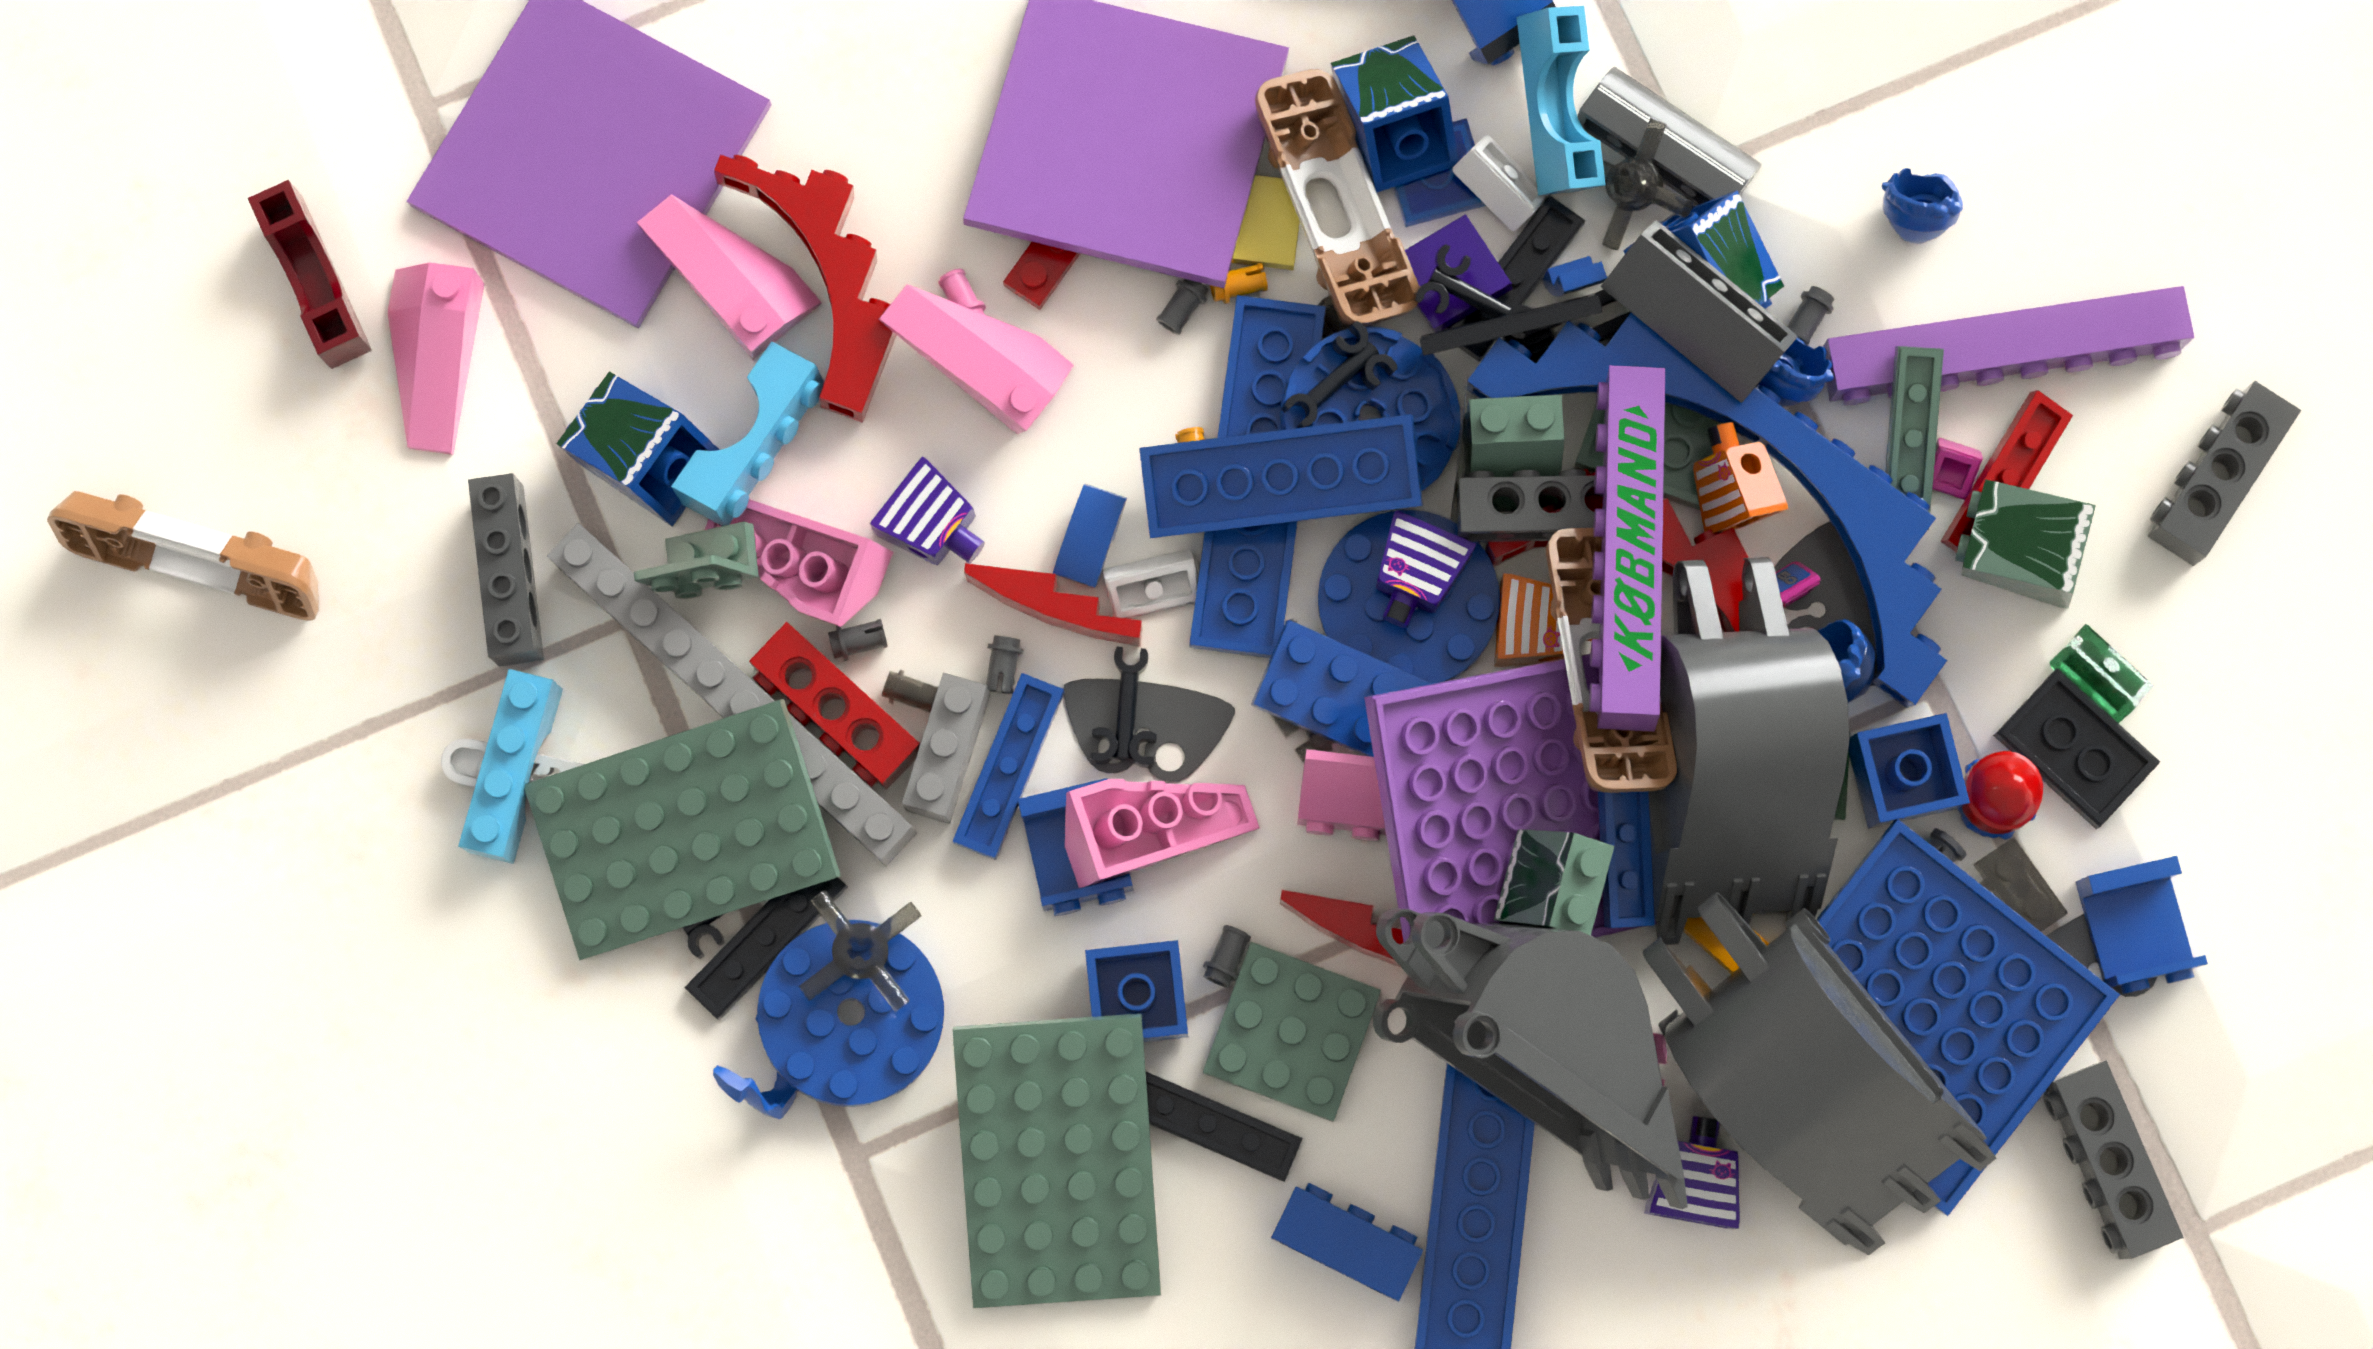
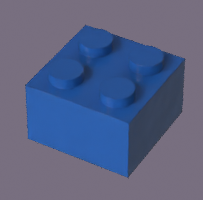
M1947 713L1857 732L1849 737L1848 753L1868 829L1889 825L1896 819L1902 822L1956 810L1970 803Z
M1178 940L1085 950L1092 1017L1142 1013L1144 1042L1189 1038Z

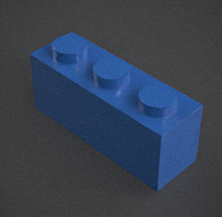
M1311 1183L1307 1184L1305 1190L1296 1186L1271 1239L1399 1302L1423 1253V1249L1415 1246L1418 1237L1395 1225H1392L1389 1232L1373 1225L1375 1215L1353 1204L1349 1205L1347 1211L1331 1204L1330 1201L1333 1194Z

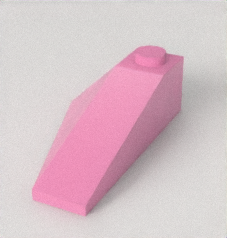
M672 194L637 222L638 226L752 360L764 352L771 341L775 343L822 304L793 268Z
M428 262L395 270L387 313L407 447L409 449L454 455L485 285L474 268Z
M908 284L878 319L1017 435L1028 430L1055 396L1074 366L1040 336Z
M750 499L744 512L739 517L733 518L730 524L745 521L753 524L758 575L765 584L777 591L800 613L840 627L878 594L893 555L892 551L868 538ZM708 519L704 530L721 527V525Z
M1107 779L1066 793L1065 849L1079 888L1114 879L1260 828L1245 785L1212 783L1170 784L1165 783V781L1127 782L1125 779Z

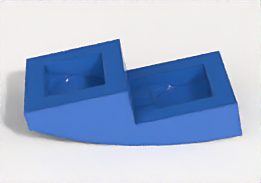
M1587 256L1547 269L1543 283L1549 293L1560 297L1601 284L1606 280L1607 275L1602 261L1593 264L1591 257Z
M1088 484L1083 485L1065 533L1053 574L1094 588L1098 585L1110 545L1116 536L1127 497Z

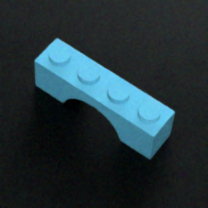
M1551 7L1517 17L1538 196L1573 193L1606 186L1601 141L1590 136L1582 127L1576 114L1573 98L1574 79L1577 68L1584 56L1590 51L1585 7Z
M772 341L747 376L759 401L758 415L752 429L742 440L728 448L716 451L696 450L671 486L682 505L721 526L729 525L733 518L739 517L744 512L750 493L758 481H763L770 474L774 465V458L784 444H789L798 431L799 421L808 408H813L819 402V396L824 385V380L816 364Z
M508 669L458 847L470 854L511 864L515 862L526 823L525 784L529 783L533 764L542 742L552 731L563 688L553 679Z

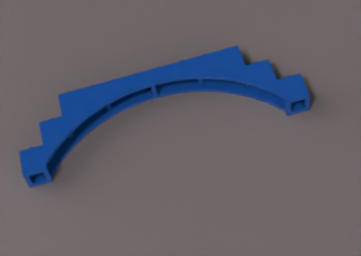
M1633 313L1629 314L1606 347L1599 343L1601 336L1591 327L1582 322H1579L1576 326L1572 322L1567 321L1537 363L1530 360L1532 353L1519 342L1510 339L1507 343L1500 337L1497 339L1468 379L1467 391L1478 399L1597 393L1598 382H1606L1610 365L1665 368V403L1689 409L1721 424L1733 422L1736 433L1753 443L1761 442L1764 444L1767 453L1788 470L1818 503L1838 532L1855 566L1866 597L1874 633L1877 672L1874 675L1872 684L1906 708L1916 705L1948 661L1938 654L1941 648L1933 640L1923 634H1918L1916 637L1910 634L1942 590V588L1933 583L1936 577L1925 567L1917 563H1912L1911 566L1905 563V560L1936 519L1934 515L1928 512L1930 506L1926 501L1914 493L1907 492L1904 495L1890 485L1893 479L1886 472L1874 465H1870L1869 468L1862 465L1853 458L1856 453L1852 448L1835 438L1830 442L1816 432L1818 425L1812 419L1800 412H1795L1794 415L1779 405L1781 399L1767 387L1759 385L1742 403L1739 402Z

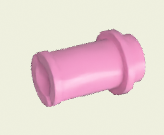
M954 269L940 277L938 284L949 301L984 314L986 306L983 301L977 300L963 269Z

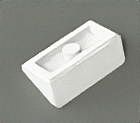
M1487 134L1452 169L1454 174L1512 231H1516L1548 198L1547 195L1538 196L1537 184Z
M1189 549L1103 569L1113 617L1127 619L1195 602L1198 577L1194 559Z

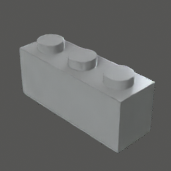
M943 672L902 801L906 811L948 824L951 823L991 695L987 685Z

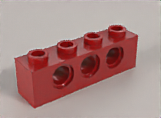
M787 621L749 660L752 667L757 671L752 679L770 696L779 691L789 700L790 703L787 705L788 712L804 727L810 721L813 722L823 732L818 739L837 757L843 752L849 755L857 763L852 768L853 772L871 788L878 782L887 790L916 759L920 743ZM807 669L812 672L811 682L805 688L793 689L789 686L790 676L796 670ZM840 699L844 701L845 711L839 718L828 720L822 717L823 706L829 700ZM866 729L877 731L879 739L872 749L860 750L855 747V739L861 731Z

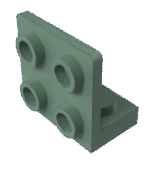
M744 521L666 538L668 564L634 571L635 582L651 586L654 592H674L675 597L680 599L699 597L702 595V589L715 587L716 590L742 587L743 580L759 577L754 526Z

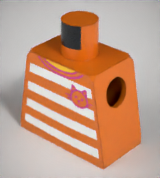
M1733 422L1707 429L1713 454L1695 462L1693 466L1704 532L1712 529L1713 533H1722L1732 527L1734 530L1741 529L1787 510L1786 499L1765 445L1761 442L1739 445Z
M1503 573L1499 586L1500 607L1497 619L1494 667L1531 665L1564 659L1558 621L1553 618L1550 612L1553 599L1551 584Z

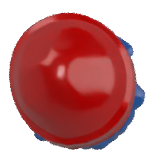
M2001 751L1989 754L1981 759H1976L1965 766L1966 775L1964 782L1970 803L1958 808L1962 821L1969 830L1983 837H2000L2007 840L2012 838L2016 830L2035 819L2042 802L2043 781L2039 770L2028 758L2016 752Z

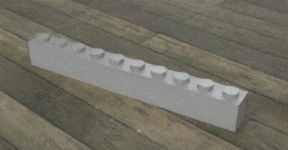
M579 523L547 555L559 570L722 718L774 702L765 691L657 593L652 591L648 585L635 582L634 573ZM790 715L818 805L887 867L917 834L916 830Z

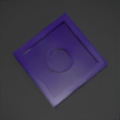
M1466 214L1405 250L1419 286L1428 283V279L1436 267L1435 254L1442 245L1447 244L1450 246V249L1446 254L1445 262L1449 267H1457L1465 255L1471 257L1470 266L1467 271L1456 277L1496 299L1513 289L1510 280ZM1434 291L1426 292L1423 300L1417 304L1418 309L1433 332L1442 331L1478 309L1449 294L1450 298L1447 309L1441 314H1437L1434 310L1439 302V297Z

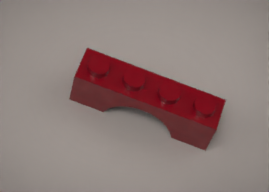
M288 179L247 198L264 237L277 256L293 288L301 310L300 317L317 355L333 369L372 351L304 198Z

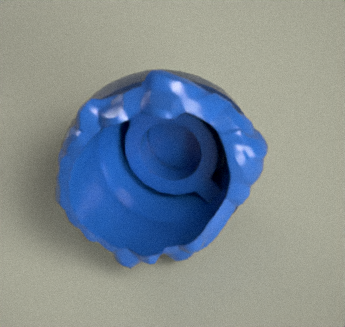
M1843 619L1828 623L1826 627L1820 628L1818 632L1829 642L1837 659L1849 703L1864 695L1872 684L1875 673V650L1867 636L1851 621Z

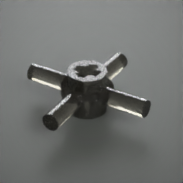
M1649 119L1635 157L1626 158L1616 165L1603 160L1605 189L1608 196L1616 204L1602 245L1605 247L1619 250L1633 211H1641L1653 203L1681 217H1687L1692 210L1693 202L1663 188L1662 176L1652 164L1667 123L1661 120Z
M825 890L816 895L810 902L835 933L836 938L832 946L833 960L798 986L807 1000H812L845 975L858 980L869 978L895 1012L906 1006L910 1000L885 969L884 965L888 958L887 942L922 917L916 906L909 902L879 926L874 927L866 923L851 924ZM856 942L859 946H864L868 943L871 946L868 952L870 959L864 961L860 956L854 959L849 957L852 954L851 943Z

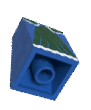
M1414 35L1331 63L1333 79L1338 85L1356 129L1355 141L1377 193L1452 168L1459 162L1449 96Z
M1738 191L1670 215L1661 222L1663 226L1764 309L1772 305L1770 298L1784 287ZM1631 244L1629 247L1623 250L1624 254H1626V252L1630 249V247L1633 244Z
M610 371L599 386L596 387L591 397L556 443L582 467L672 527L684 512L686 506L682 505L671 486L696 450H720L682 413Z

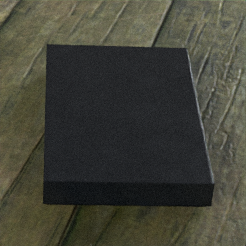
M2058 668L2044 680L1993 735L2011 752L2019 753L2028 758L2039 770L2042 781L2095 829L2100 828L2161 762Z

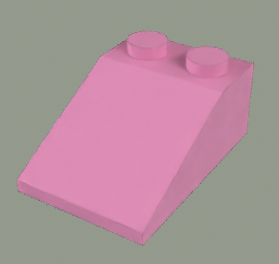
M1306 749L1297 825H1305L1307 833L1325 836L1333 835L1334 829L1352 831V838L1367 841H1378L1380 834L1386 835L1374 757Z

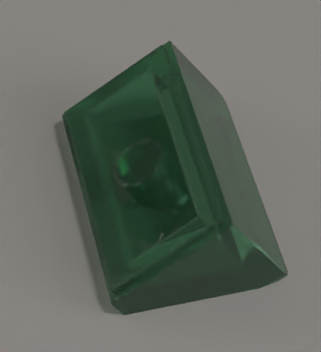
M2087 624L2067 642L2049 663L2054 670L2058 668L2118 723L2127 717L2154 687L2144 675Z

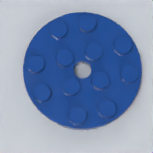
M1365 327L1368 332V342L1376 347L1379 354H1386L1392 357L1398 369L1389 376L1382 367L1374 366L1373 373L1381 382L1374 390L1365 386L1361 379L1360 371L1318 407L1317 417L1309 427L1359 421L1360 409L1364 406L1375 407L1380 412L1381 418L1412 414L1422 492L1442 474L1457 446L1461 416L1454 384L1448 372L1435 355L1423 356L1422 348L1402 336L1403 333L1382 327ZM1349 329L1336 332L1324 338L1302 357L1286 382L1281 408L1284 402L1292 395L1298 393L1307 394L1348 358L1339 355L1333 349L1332 341L1340 335L1347 344L1355 345L1356 337ZM1296 405L1285 413L1281 410V429L1297 428L1298 424L1306 417L1304 408Z
M1398 510L1458 536L1457 523L1448 518L1426 511ZM1395 511L1382 513L1361 522L1340 539L1327 558L1322 570L1318 589V613L1325 635L1432 684L1453 680L1460 676L1478 660L1486 649L1495 630L1499 615L1500 592L1498 580L1492 562L1479 542H1473L1476 546L1470 561L1435 613H1429L1418 608L1415 610L1408 628H1402L1383 619L1382 616L1391 596L1376 589Z
M863 920L829 922L807 930L796 937L772 962L761 985L758 998L759 1034L769 1061L775 1070L791 1087L813 1100L834 1106L858 1107L870 1105L906 1089L923 1073L936 1052L943 1029L944 1000L942 989L927 957L913 942L899 932L884 925ZM856 1000L864 1009V1018L856 1025H846L838 1018V1007L845 1001Z

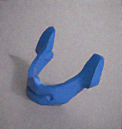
M719 1065L713 1069V1076L717 1084L728 1096L738 1103L745 1099L750 1106L766 1116L779 1120L782 1119L796 1099L797 1090L791 1087L778 1072L774 1088L761 1093L752 1078L744 1079Z

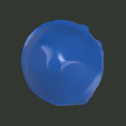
M1904 168L1899 174L1893 173L1888 182H1883L1881 185L1882 190L1885 192L1882 203L1883 212L1895 232L1901 239L1909 243L1922 244L1939 237L1956 224L1960 212L1963 210V202L1959 190L1954 182L1944 174L1934 173L1922 176L1912 174L1910 168Z
M1797 338L1756 388L1762 385L1773 391L1781 399L1779 405L1782 407L1793 406L1815 399L1825 383L1831 382L1834 379V375L1830 370L1832 363L1829 359H1826V349L1822 346L1813 349L1806 345L1803 340Z

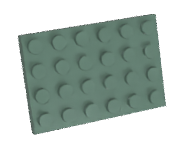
M784 699L525 784L524 789L579 960L841 876Z
M1142 1013L953 1026L973 1308L1161 1295Z

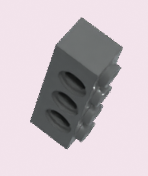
M2257 381L2252 382L2243 391L2236 388L2221 408V411L2227 414L2219 427L2212 424L2197 445L2198 448L2203 450L2195 464L2188 461L2173 482L2179 486V489L2171 500L2164 497L2150 517V520L2156 524L2147 537L2192 566H2195L2207 557L2302 411ZM2236 426H2242L2249 430L2252 435V443H2245L2238 438ZM2212 462L2221 463L2226 467L2229 473L2228 480L2220 479L2214 474ZM2189 498L2196 499L2203 504L2205 508L2204 517L2197 516L2190 511L2188 506Z
M1579 469L1560 471L1558 473L1559 476H1540V472L1535 470L1516 471L1513 473V477H1494V473L1490 471L1470 472L1467 474V478H1459L1456 489L1458 536L1471 542L1549 541L1551 536L1558 530L1593 528L1594 512L1586 506L1584 499L1590 495L1603 497V494L1594 493L1595 476H1586V471ZM1506 496L1515 502L1517 509L1510 514H1502L1494 508L1492 501L1497 497ZM1543 496H1554L1561 502L1562 510L1557 513L1545 512L1540 507L1538 500Z
M513 473L468 479L488 657L499 667L544 660L524 485Z
M2107 1060L2055 1079L2047 1088L2044 1102L2053 1120H2060L2067 1136L2063 1139L2065 1152L2072 1164H2079L2086 1182L2082 1183L2084 1196L2092 1209L2098 1208L2105 1224V1226L2101 1227V1234L2109 1251L2113 1254L2117 1252L2119 1259H2133L2184 1238ZM2085 1105L2093 1107L2099 1115L2098 1126L2093 1131L2087 1129L2080 1119L2081 1111ZM2105 1149L2114 1152L2118 1159L2117 1170L2112 1175L2107 1174L2100 1166V1155ZM2125 1193L2132 1195L2137 1203V1212L2131 1219L2124 1217L2119 1209V1200Z

